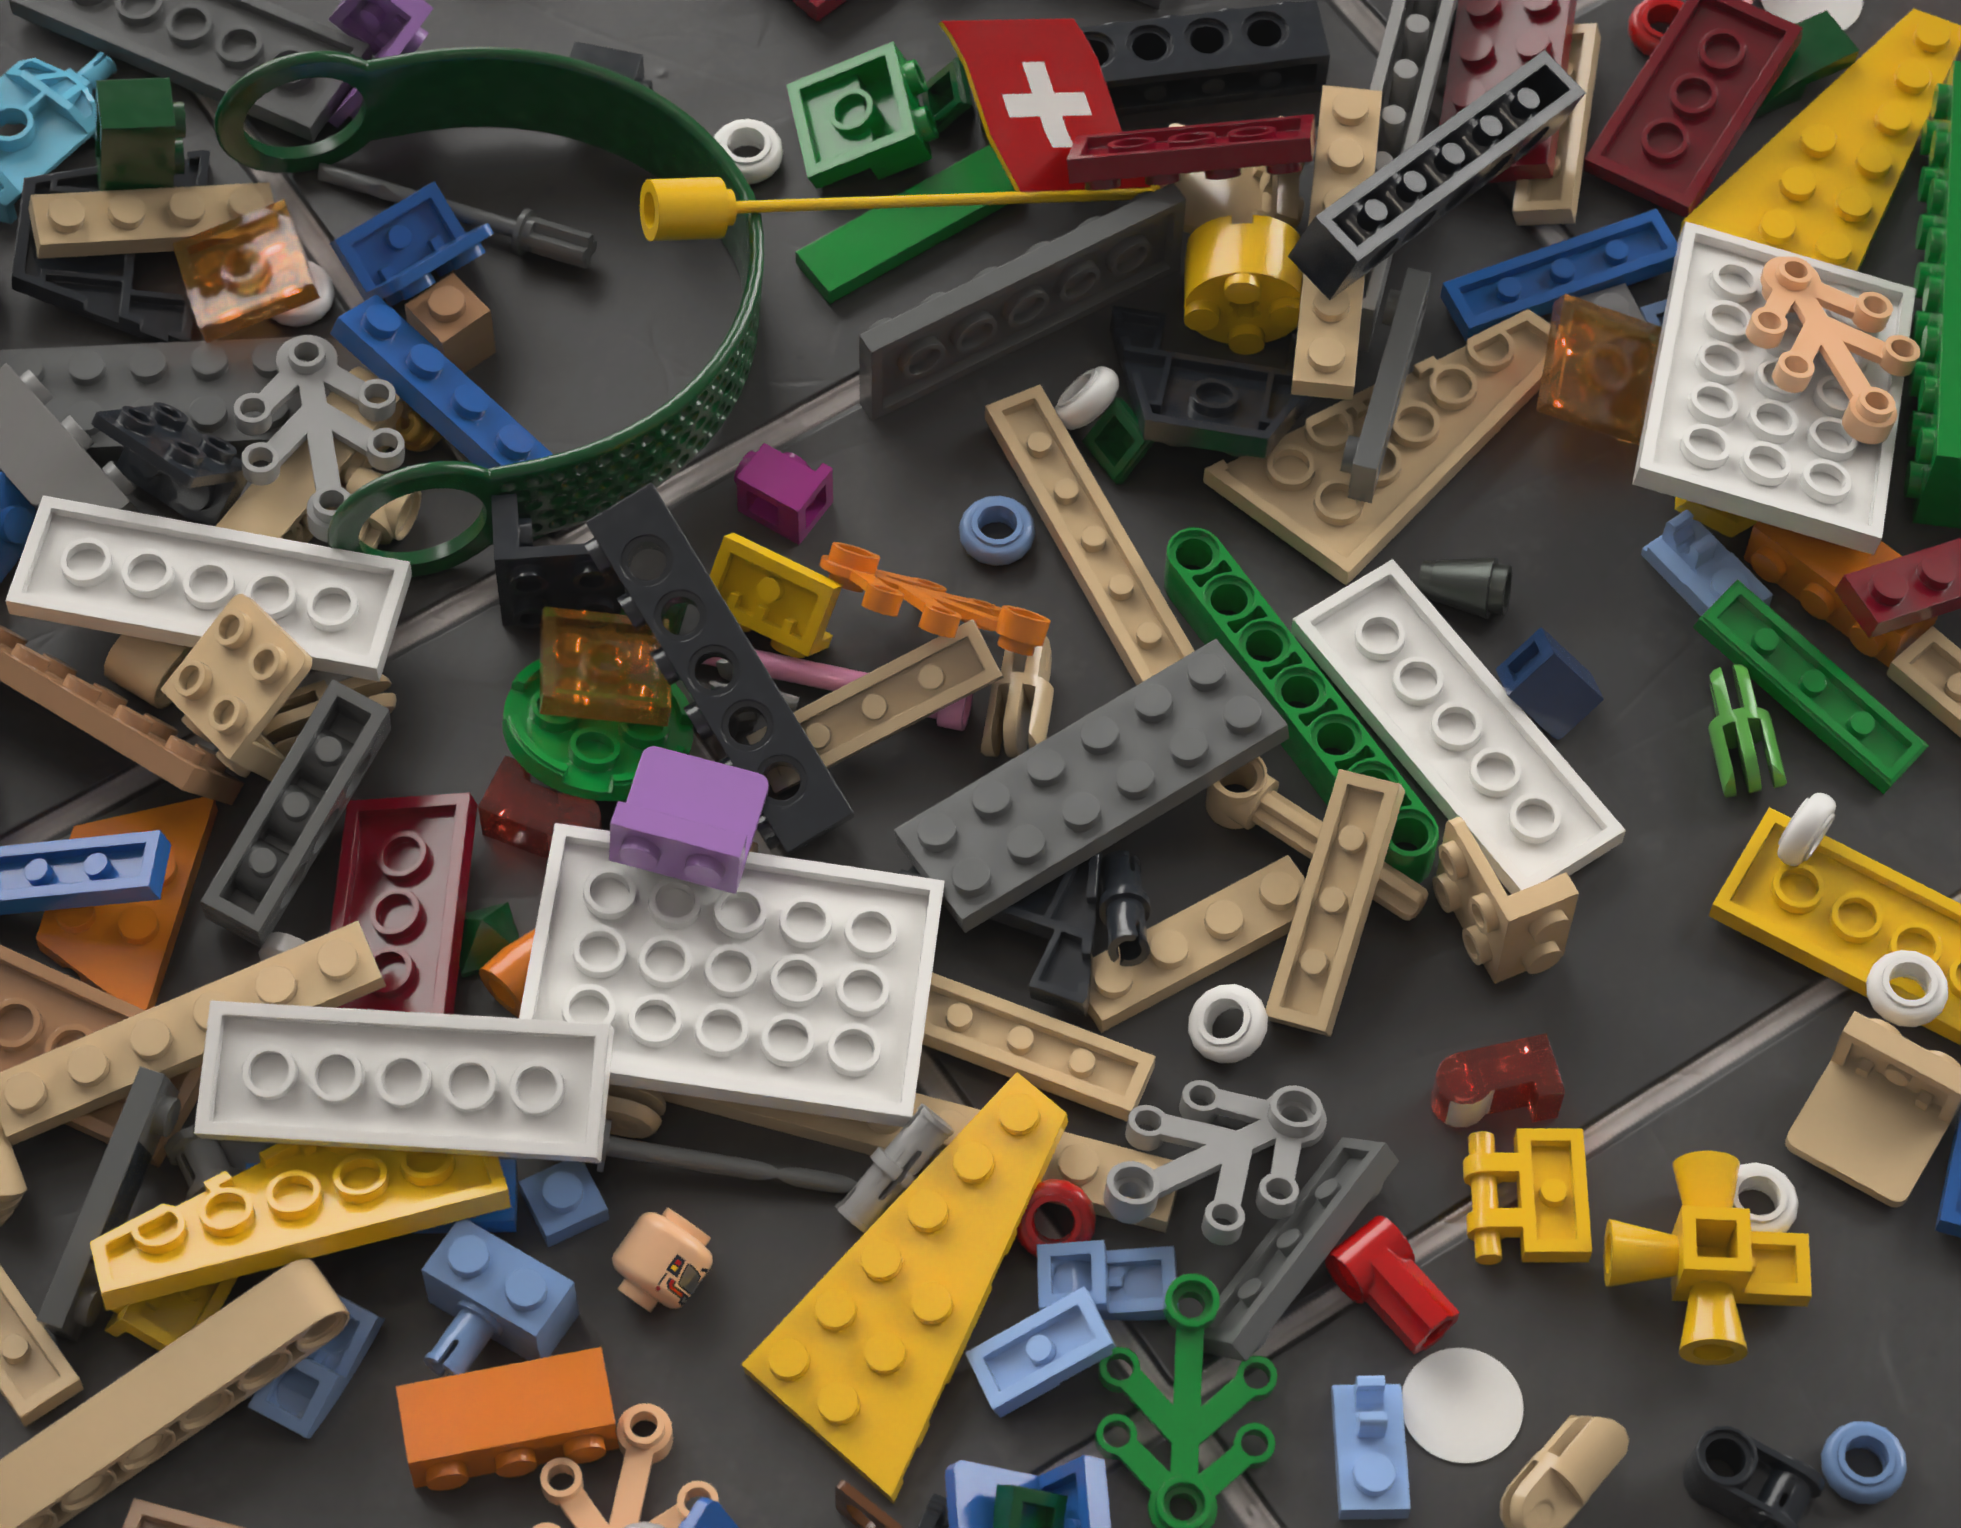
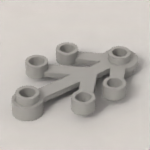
M302 335L291 338L279 348L276 355L278 374L259 394L247 393L236 400L234 404V419L237 429L243 434L250 436L261 435L271 427L272 415L296 392L300 393L302 406L267 443H253L244 449L241 457L242 471L248 482L254 485H268L279 477L280 467L307 439L316 489L315 494L310 497L307 503L308 528L314 537L328 542V528L336 510H326L325 508H339L351 495L341 487L333 437L365 455L374 468L382 471L394 470L403 463L405 458L404 438L398 431L391 428H380L373 431L327 403L325 388L358 405L359 411L364 418L378 422L387 420L394 414L396 394L392 384L386 380L371 379L365 382L339 367L337 352L327 340L318 336ZM373 397L386 399L382 403H371L368 400ZM250 411L262 413V415L255 418L246 417L244 414ZM382 446H390L395 450L389 453H382L376 449ZM259 460L268 461L270 463L266 467H255L251 465Z
M1195 1080L1184 1087L1179 1105V1111L1183 1118L1165 1114L1161 1109L1152 1105H1140L1130 1112L1125 1136L1133 1147L1143 1151H1151L1159 1148L1165 1141L1195 1148L1196 1150L1154 1170L1136 1161H1126L1115 1165L1108 1173L1103 1200L1106 1208L1120 1222L1127 1224L1138 1223L1154 1212L1159 1198L1221 1170L1215 1199L1207 1205L1201 1226L1204 1236L1210 1242L1217 1245H1230L1240 1238L1245 1221V1213L1241 1207L1250 1158L1251 1155L1269 1146L1274 1145L1271 1172L1260 1181L1256 1196V1206L1263 1215L1272 1219H1284L1294 1212L1299 1196V1186L1295 1181L1300 1151L1302 1148L1313 1146L1322 1138L1327 1123L1326 1113L1321 1100L1314 1092L1305 1087L1285 1086L1278 1089L1267 1100L1218 1089L1213 1083L1205 1080ZM1192 1100H1203L1209 1105L1200 1106L1192 1102ZM1218 1115L1251 1123L1239 1130L1211 1125ZM1138 1125H1149L1155 1130L1145 1131L1139 1128ZM1268 1193H1280L1284 1195L1286 1199H1276L1270 1196ZM1214 1219H1227L1232 1225H1221Z

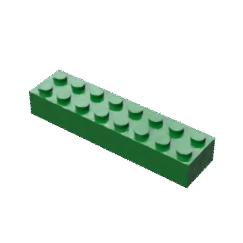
M1953 61L1947 83L1936 84L1931 109V118L1935 120H1925L1920 141V155L1929 156V167L1923 166L1918 186V202L1927 203V215L1921 214L1919 217L1915 248L1916 250L1925 251L1924 263H1918L1913 285V288L1916 289L1915 298L1923 299L1922 311H1916L1911 339L1918 344L1921 354L1920 361H1917L1909 378L1908 394L1911 397H1918V411H1911L1907 425L1906 446L1916 447L1915 461H1909L1904 480V497L1914 498L1912 523L1961 529V61Z

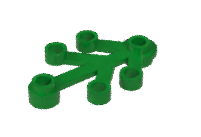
M1194 1273L1184 1274L1173 1280L1166 1291L1163 1303L1164 1315L1169 1324L1176 1329L1173 1404L1142 1372L1139 1358L1132 1350L1126 1347H1115L1112 1349L1113 1354L1102 1359L1098 1368V1377L1101 1384L1109 1391L1123 1393L1171 1445L1169 1472L1137 1440V1428L1129 1417L1122 1414L1108 1415L1100 1421L1095 1434V1445L1100 1454L1111 1460H1120L1151 1494L1148 1503V1516L1154 1528H1212L1218 1510L1216 1497L1248 1468L1257 1469L1266 1465L1275 1449V1438L1268 1427L1260 1423H1248L1237 1431L1232 1448L1198 1474L1199 1446L1250 1401L1258 1402L1268 1398L1275 1388L1278 1376L1276 1367L1269 1359L1258 1355L1250 1356L1246 1362L1242 1361L1239 1364L1235 1377L1201 1406L1204 1330L1212 1325L1217 1316L1220 1297L1216 1286L1211 1280ZM1184 1298H1194L1202 1305L1203 1312L1195 1318L1186 1317L1179 1311L1178 1303ZM1117 1359L1123 1360L1130 1365L1132 1374L1124 1380L1114 1379L1107 1372L1106 1366L1108 1363ZM1252 1368L1260 1369L1267 1375L1268 1384L1260 1389L1251 1388L1244 1381L1243 1374ZM1113 1426L1121 1427L1127 1432L1129 1441L1122 1447H1112L1106 1443L1103 1436L1104 1431ZM1249 1435L1258 1436L1264 1441L1266 1451L1260 1456H1250L1242 1449L1241 1440ZM1183 1498L1190 1501L1195 1509L1194 1516L1188 1520L1175 1518L1169 1509V1504L1173 1500Z

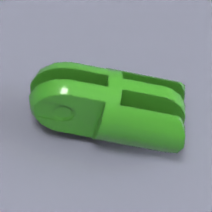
M1741 664L1732 665L1740 708L1733 710L1731 708L1721 667L1714 669L1709 675L1716 718L1710 722L1708 731L1723 793L1726 798L1737 795L1728 749L1737 748L1748 793L1762 791L1760 771L1754 744L1762 741L1773 787H1783L1787 784L1771 716L1767 710L1757 707L1748 669Z

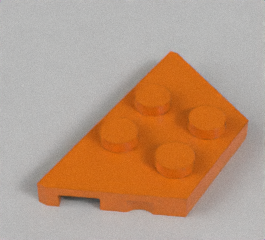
M201 797L73 826L69 839L161 830L171 843L160 900L45 911L35 938L39 950L62 968L74 970L79 975L81 982L145 1011L155 1007L218 812L216 801Z

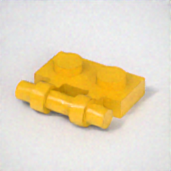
M1517 1128L1514 1136V1153H1495L1494 1134L1490 1132L1478 1131L1471 1133L1468 1136L1469 1156L1463 1160L1464 1182L1471 1186L1472 1211L1466 1215L1467 1236L1470 1240L1474 1241L1476 1262L1483 1265L1501 1262V1240L1505 1237H1520L1522 1262H1589L1592 1254L1583 1129ZM1501 1182H1516L1518 1208H1499L1498 1184Z

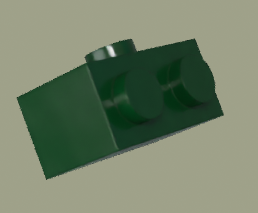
M170 77L96 80L95 157L99 191L173 188L174 175L185 174L182 138H186V116L184 102H173Z

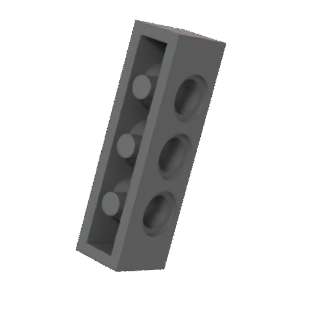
M334 679L331 680L201 899L206 919L260 948L262 947L267 936L273 932L390 733V709Z

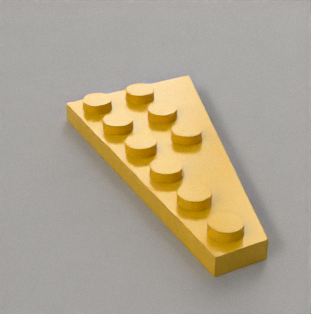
M1913 8L1682 222L1680 234L1685 222H1690L1858 272L1921 137L1924 122L1931 115L1936 84H1945L1953 61L1956 60L1960 52L1961 25Z
M277 1143L259 1153L260 1163L233 1177L227 1171H224L204 1182L205 1192L176 1207L163 1203L90 1242L105 1310H110L287 1265L300 1259H310L511 1207L499 1158L496 1156Z

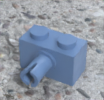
M467 1219L456 1221L422 1268L428 1301L455 1317L431 1352H428L424 1357L425 1364L440 1377L443 1376L446 1370L450 1372L448 1376L466 1373L490 1339L528 1361L550 1357L579 1315L575 1284L572 1280Z

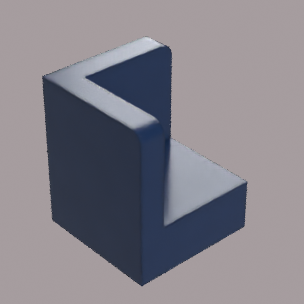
M1542 627L1496 668L1507 696L1555 739L1563 738L1604 700L1589 670Z

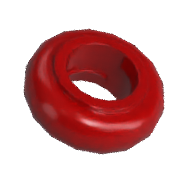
M1644 0L1637 5L1628 19V35L1633 45L1644 55L1651 56L1665 33L1655 31L1650 24L1657 22L1671 24L1684 2L1681 0Z
M1048 1179L1040 1181L1017 1227V1240L1028 1253L1037 1257V1245L1091 1241L1095 1234L1096 1214L1092 1201L1082 1188L1067 1180ZM1055 1201L1069 1207L1074 1217V1226L1070 1234L1060 1239H1050L1038 1231L1034 1218L1037 1212L1036 1209L1043 1203Z

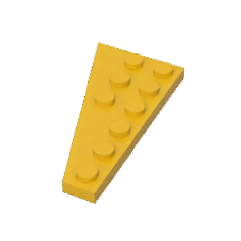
M1018 1072L1010 1078L741 1364L747 1375L893 1504L904 1483L903 1476L917 1447L920 1448L930 1426L929 1420L945 1385L949 1384L992 1290L991 1284L1004 1255H1008L1016 1238L1017 1227L1036 1186L1042 1181L1068 1124L1067 1113Z

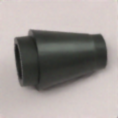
M1497 557L1436 560L1435 562L1424 560L1420 569L1418 589L1431 601L1489 619L1491 613L1506 614L1512 587V566L1498 564Z

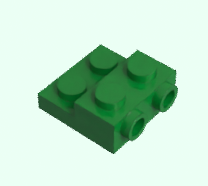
M894 41L786 84L807 178L816 189L869 168L880 180L933 159L929 142L938 139L939 133L931 111L926 105L920 107L918 95L928 91L926 80L918 62L915 59L907 61Z

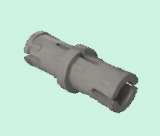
M922 1103L917 1108L918 1111L913 1115L912 1119L908 1121L887 1148L878 1147L870 1156L874 1163L844 1199L835 1206L848 1221L864 1233L891 1206L902 1191L912 1184L917 1178L918 1172L945 1140L955 1132L940 1116Z

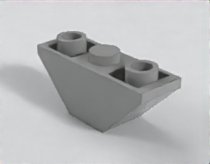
M5 363L0 368V469L37 510L42 497L49 496L138 512L139 510L127 498L136 488L112 461L101 469L86 452L95 442L70 415L61 423L45 406L54 397L36 376L28 369L19 377Z

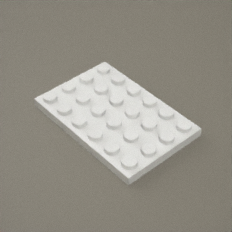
M1685 222L1678 239L1632 484L1874 555L1883 535L1904 376L1891 375L1883 370L1879 364L1850 352L1870 386L1887 391L1894 398L1897 409V419L1888 438L1879 444H1865L1849 436L1842 426V417L1850 400L1819 350L1813 360L1814 373L1804 391L1790 393L1782 390L1774 383L1772 373L1780 355L1791 350L1803 327L1795 312H1788L1786 315L1787 329L1780 344L1772 349L1760 348L1751 343L1746 336V328L1753 312L1758 308L1764 307L1767 302L1762 295L1760 277L1765 264L1776 257H1798L1805 260L1817 271L1822 283L1853 297L1859 298L1865 292H1876L1887 297L1893 305V312L1885 329L1878 333L1863 331L1853 323L1852 319L1823 308L1828 317L1884 342L1893 335L1910 336L1916 289Z
M555 823L519 1018L611 1024L614 1029L609 1084L904 1127L912 1119L944 880L749 852L737 893L733 894L609 861L610 831Z

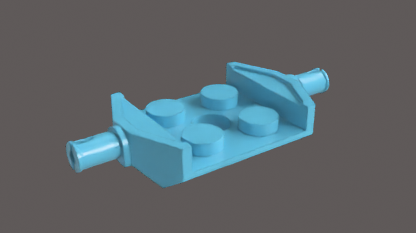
M99 52L95 58L77 73L70 68L63 71L39 59L31 58L19 61L0 77V128L6 124L17 125L22 123L26 125L25 129L17 135H0V222L12 224L17 219L14 203L22 196L24 178L49 174L91 136L95 139L96 102L92 97V91L96 88V80H106L117 71L115 63L108 55L105 57V53Z

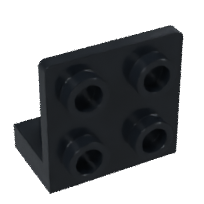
M155 402L149 406H123L122 409L98 411L95 413L91 425L125 447L116 464L121 473L191 522L216 526L239 499L247 480L243 475L242 461L235 457L237 450L227 441L213 435H202L187 425L188 417L177 408L165 403Z
M517 494L491 495L494 563L502 626L518 625L523 628H539L548 623L581 621L586 624H602L619 617L621 605L616 598L625 594V588L615 571L603 577L586 550L584 543L534 546L532 519H519Z

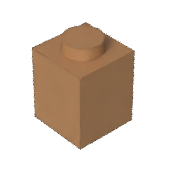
M451 273L405 304L407 322L464 374L496 353L491 310L454 273Z

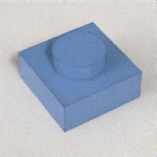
M563 1161L519 1181L520 1193L548 1247L609 1220L608 1208L584 1162Z

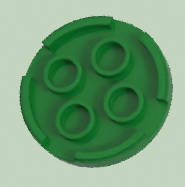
M574 649L553 653L525 667L512 681L502 716V731L508 749L516 761L529 774L560 792L597 801L627 800L643 751L648 747L657 746L690 755L694 733L693 724L683 709L689 705L687 698L675 683L669 686L658 669L636 658L630 664L613 658L590 656L589 649Z

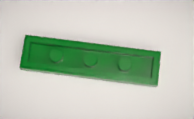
M989 144L897 196L1016 191L994 149ZM1008 204L872 209L796 251V265L828 304H831Z
M1738 579L1694 625L1693 628L1734 664L1745 666L1748 669L1750 678L1883 794L1894 785L1929 746Z

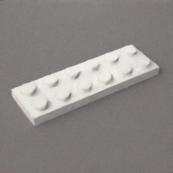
M43 496L5 601L9 614L194 647L229 601L237 594H244L253 599L311 656V669L380 682L411 581L412 571L409 561Z
M1393 559L1293 618L1291 627L1293 635L1448 820L1459 816L1463 818L1497 878L1511 894L1565 872L1570 876L1623 842L1626 830L1525 712L1507 696L1501 684Z
M210 1001L194 1134L200 1139L601 1163L614 1029L611 1024Z

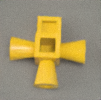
M1691 1152L1678 1157L1672 1164L1682 1202L1672 1234L1608 1219L1604 1238V1280L1606 1287L1671 1277L1672 1301H1688L1679 1348L1680 1357L1688 1362L1700 1365H1725L1737 1362L1748 1354L1736 1304L1808 1306L1812 1297L1809 1234L1751 1231L1750 1209L1732 1208L1740 1168L1739 1160L1733 1155L1724 1152Z

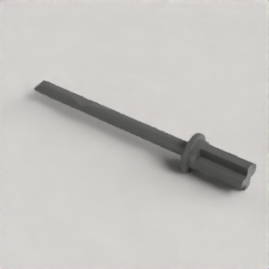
M319 162L318 180L394 203H398L417 191ZM446 199L459 222L475 227L489 223L493 232L511 237L512 251L516 255L522 256L526 252H530L586 269L590 266L591 255L596 252L597 240L593 239L594 234L537 217L536 211L533 209H524L518 219L514 220Z
M605 1119L601 1163L584 1162L598 1165L597 1172H603L606 1156L751 1180H771L777 1178L781 1182L795 1187L831 1193H849L857 1183L849 1177L825 1171L798 1167L777 1169L770 1164L746 1158L609 1136L612 1119Z

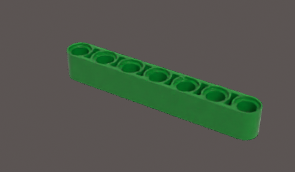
M1189 527L1178 531L1170 538L1166 550L1164 589L1169 599L1204 645L1214 639L1218 640L1288 724L1289 739L1282 742L1281 746L1327 806L1339 769L1402 785L1405 789V794L1384 862L1418 884L1422 883L1429 876L1432 869L1439 838V829L1434 817L1220 540L1210 531L1202 528ZM1196 565L1203 569L1190 570L1183 566ZM1230 610L1237 614L1228 616L1220 614L1218 611ZM1257 655L1267 656L1273 660L1262 662L1252 657ZM1297 701L1305 703L1309 707L1295 708L1287 703ZM1337 748L1345 754L1331 755L1324 752L1323 749ZM1408 842L1415 845L1419 850L1405 851L1398 848L1395 844Z

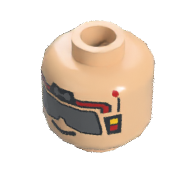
M668 1207L662 1215L655 1212L642 1214L612 1257V1264L615 1270L625 1278L618 1287V1290L650 1313L658 1302L671 1309L681 1308L686 1304L712 1267L713 1257L705 1247L711 1238Z

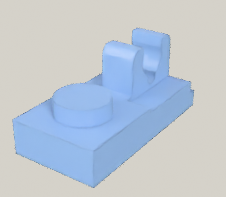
M1684 510L1666 522L1663 534L1642 548L1641 555L1700 616L1737 579L1765 604L1770 606L1773 594L1700 521L1694 520V515L1689 510Z
M1083 1286L965 1352L992 1410L1001 1418L1059 1386L1061 1382L1110 1356L1113 1354L1111 1350L1116 1346L1088 1290Z
M1356 1376L1354 1385H1332L1331 1402L1339 1520L1408 1519L1411 1508L1402 1388L1400 1384H1385V1376Z

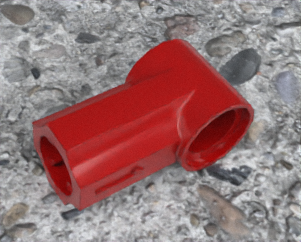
M1377 1215L1331 1250L1324 1259L1329 1274L1341 1291L1356 1303L1362 1304L1366 1301L1414 1355L1432 1347L1458 1321L1460 1312L1415 1264V1255L1406 1237L1398 1227L1384 1216Z

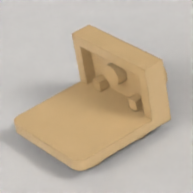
M1173 123L1169 127H1179L1185 125ZM1305 162L1302 163V170L1294 173L1268 174L1266 173L1265 166L1241 168L1242 174L1240 176L1223 180L1206 179L1205 171L1182 173L1181 180L1174 184L1186 198L1183 231L1192 234L1199 226L1210 220L1231 215L1232 224H1252V215H1262L1278 219L1296 229L1304 211V199L1299 196V179Z
M237 594L229 601L160 690L185 714L181 719L182 722L196 735L207 742L213 743L219 749L215 755L225 766L244 778H247L252 771L272 781L286 757L261 732L312 668V658L253 599L244 594Z
M1459 816L1447 821L1443 842L1438 849L1439 863L1436 876L1432 880L1433 889L1442 909L1447 913L1454 911L1463 927V942L1472 961L1476 965L1484 964L1494 983L1525 971L1529 974H1537L1554 966L1564 956L1579 892L1567 872L1508 896L1463 818Z
M1854 1011L1842 1031L1831 1061L1790 1128L1785 1140L1786 1147L1791 1153L1890 1207H1900L1908 1199L1961 1105V1066L1954 1058L1943 1052L1929 1051L1902 1037L1900 1032L1888 1022L1874 1018L1869 1019Z

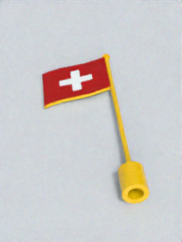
M1073 18L940 21L938 24L948 36L964 66L987 138L1016 192L736 201L733 190L726 189L725 183L720 177L647 179L641 189L640 219L644 235L648 241L722 239L727 232L728 226L735 224L737 213L1132 200L1142 192H1154L1160 189V185L1145 184L1144 177L1120 179L1121 186L1100 191L1086 190L1084 182L1069 184L1067 158L1076 136L1122 132L1099 61L1085 34Z

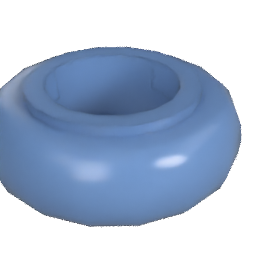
M1001 495L987 496L975 501L963 513L959 524L960 542L966 552L980 563L991 566L1009 565L1020 560L1031 549L1035 538L1034 519L1027 508L1015 499ZM1000 522L1010 526L1014 532L1004 539H992L982 534L980 529L989 523Z
M1853 1421L1838 1427L1826 1439L1821 1452L1822 1473L1829 1486L1842 1498L1857 1504H1876L1889 1499L1902 1486L1907 1472L1906 1454L1899 1440L1886 1428L1872 1422ZM1854 1448H1864L1873 1452L1879 1458L1883 1472L1875 1477H1863L1854 1473L1845 1461L1846 1451Z

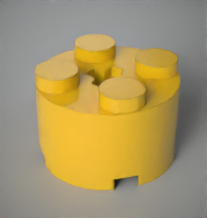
M1231 215L1218 217L1199 226L1189 236L1186 245L1184 275L1185 325L1210 339L1228 343L1229 348L1233 352L1245 355L1260 352L1266 342L1284 337L1296 329L1299 320L1303 272L1292 262L1288 255L1301 238L1300 234L1290 225L1278 219L1262 215H1252V224H1232Z

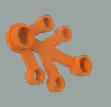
M833 542L829 555H822L819 566L830 572L828 578L842 584V588L854 592H863L865 590L861 605L871 611L897 617L904 599L923 612L918 627L935 635L955 638L960 620L966 623L973 619L978 628L996 631L1000 634L997 645L1008 651L1025 656H1033L1036 646H1043L1051 621L1035 612L1009 605H1003L1000 608L982 600L946 593V587L929 580L878 570L880 556L853 545Z

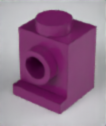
M765 443L762 444L757 452L749 451L740 461L734 474V482L737 485L738 511L798 545L801 544L833 503V468L822 463L814 471L798 455L791 452L782 453Z

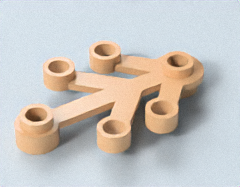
M1776 257L1769 260L1765 264L1760 277L1762 295L1767 302L1764 307L1758 308L1753 312L1746 328L1748 340L1764 349L1777 347L1788 326L1787 319L1785 318L1788 312H1795L1803 324L1791 350L1781 354L1772 373L1774 383L1782 390L1790 393L1804 391L1814 373L1813 360L1819 350L1850 400L1842 417L1844 430L1853 439L1865 444L1884 442L1888 438L1897 419L1895 400L1887 391L1870 386L1850 352L1879 364L1883 370L1891 375L1907 376L1912 373L1920 357V347L1914 340L1903 335L1890 336L1884 342L1828 317L1823 310L1825 308L1852 319L1853 323L1863 331L1878 333L1885 329L1893 312L1892 303L1884 295L1876 292H1865L1859 298L1853 297L1822 283L1817 271L1808 262L1798 257Z
M638 1404L627 1409L618 1421V1444L621 1453L624 1455L609 1525L584 1491L582 1472L577 1463L568 1458H556L549 1461L543 1467L540 1474L543 1495L549 1502L561 1507L575 1528H624L629 1524L639 1523L651 1466L664 1459L670 1452L673 1444L671 1420L663 1409L653 1404ZM648 1420L653 1422L657 1429L648 1437H638L631 1431L633 1426L639 1421ZM559 1473H567L575 1479L572 1486L566 1490H555L549 1483ZM690 1482L679 1491L676 1505L649 1522L662 1525L665 1528H678L690 1513L685 1506L691 1498L702 1496L719 1502L717 1491L707 1482ZM541 1523L533 1528L560 1527L553 1523Z

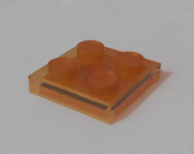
M284 199L172 243L198 327L207 343L320 298L293 216Z
M1568 294L1562 295L1554 302L1536 411L1640 446L1662 327Z
M543 607L540 622V714L668 726L671 713V686H669L650 654L659 648L660 645L649 627L645 626L636 631L627 615ZM664 619V627L668 631L669 619Z

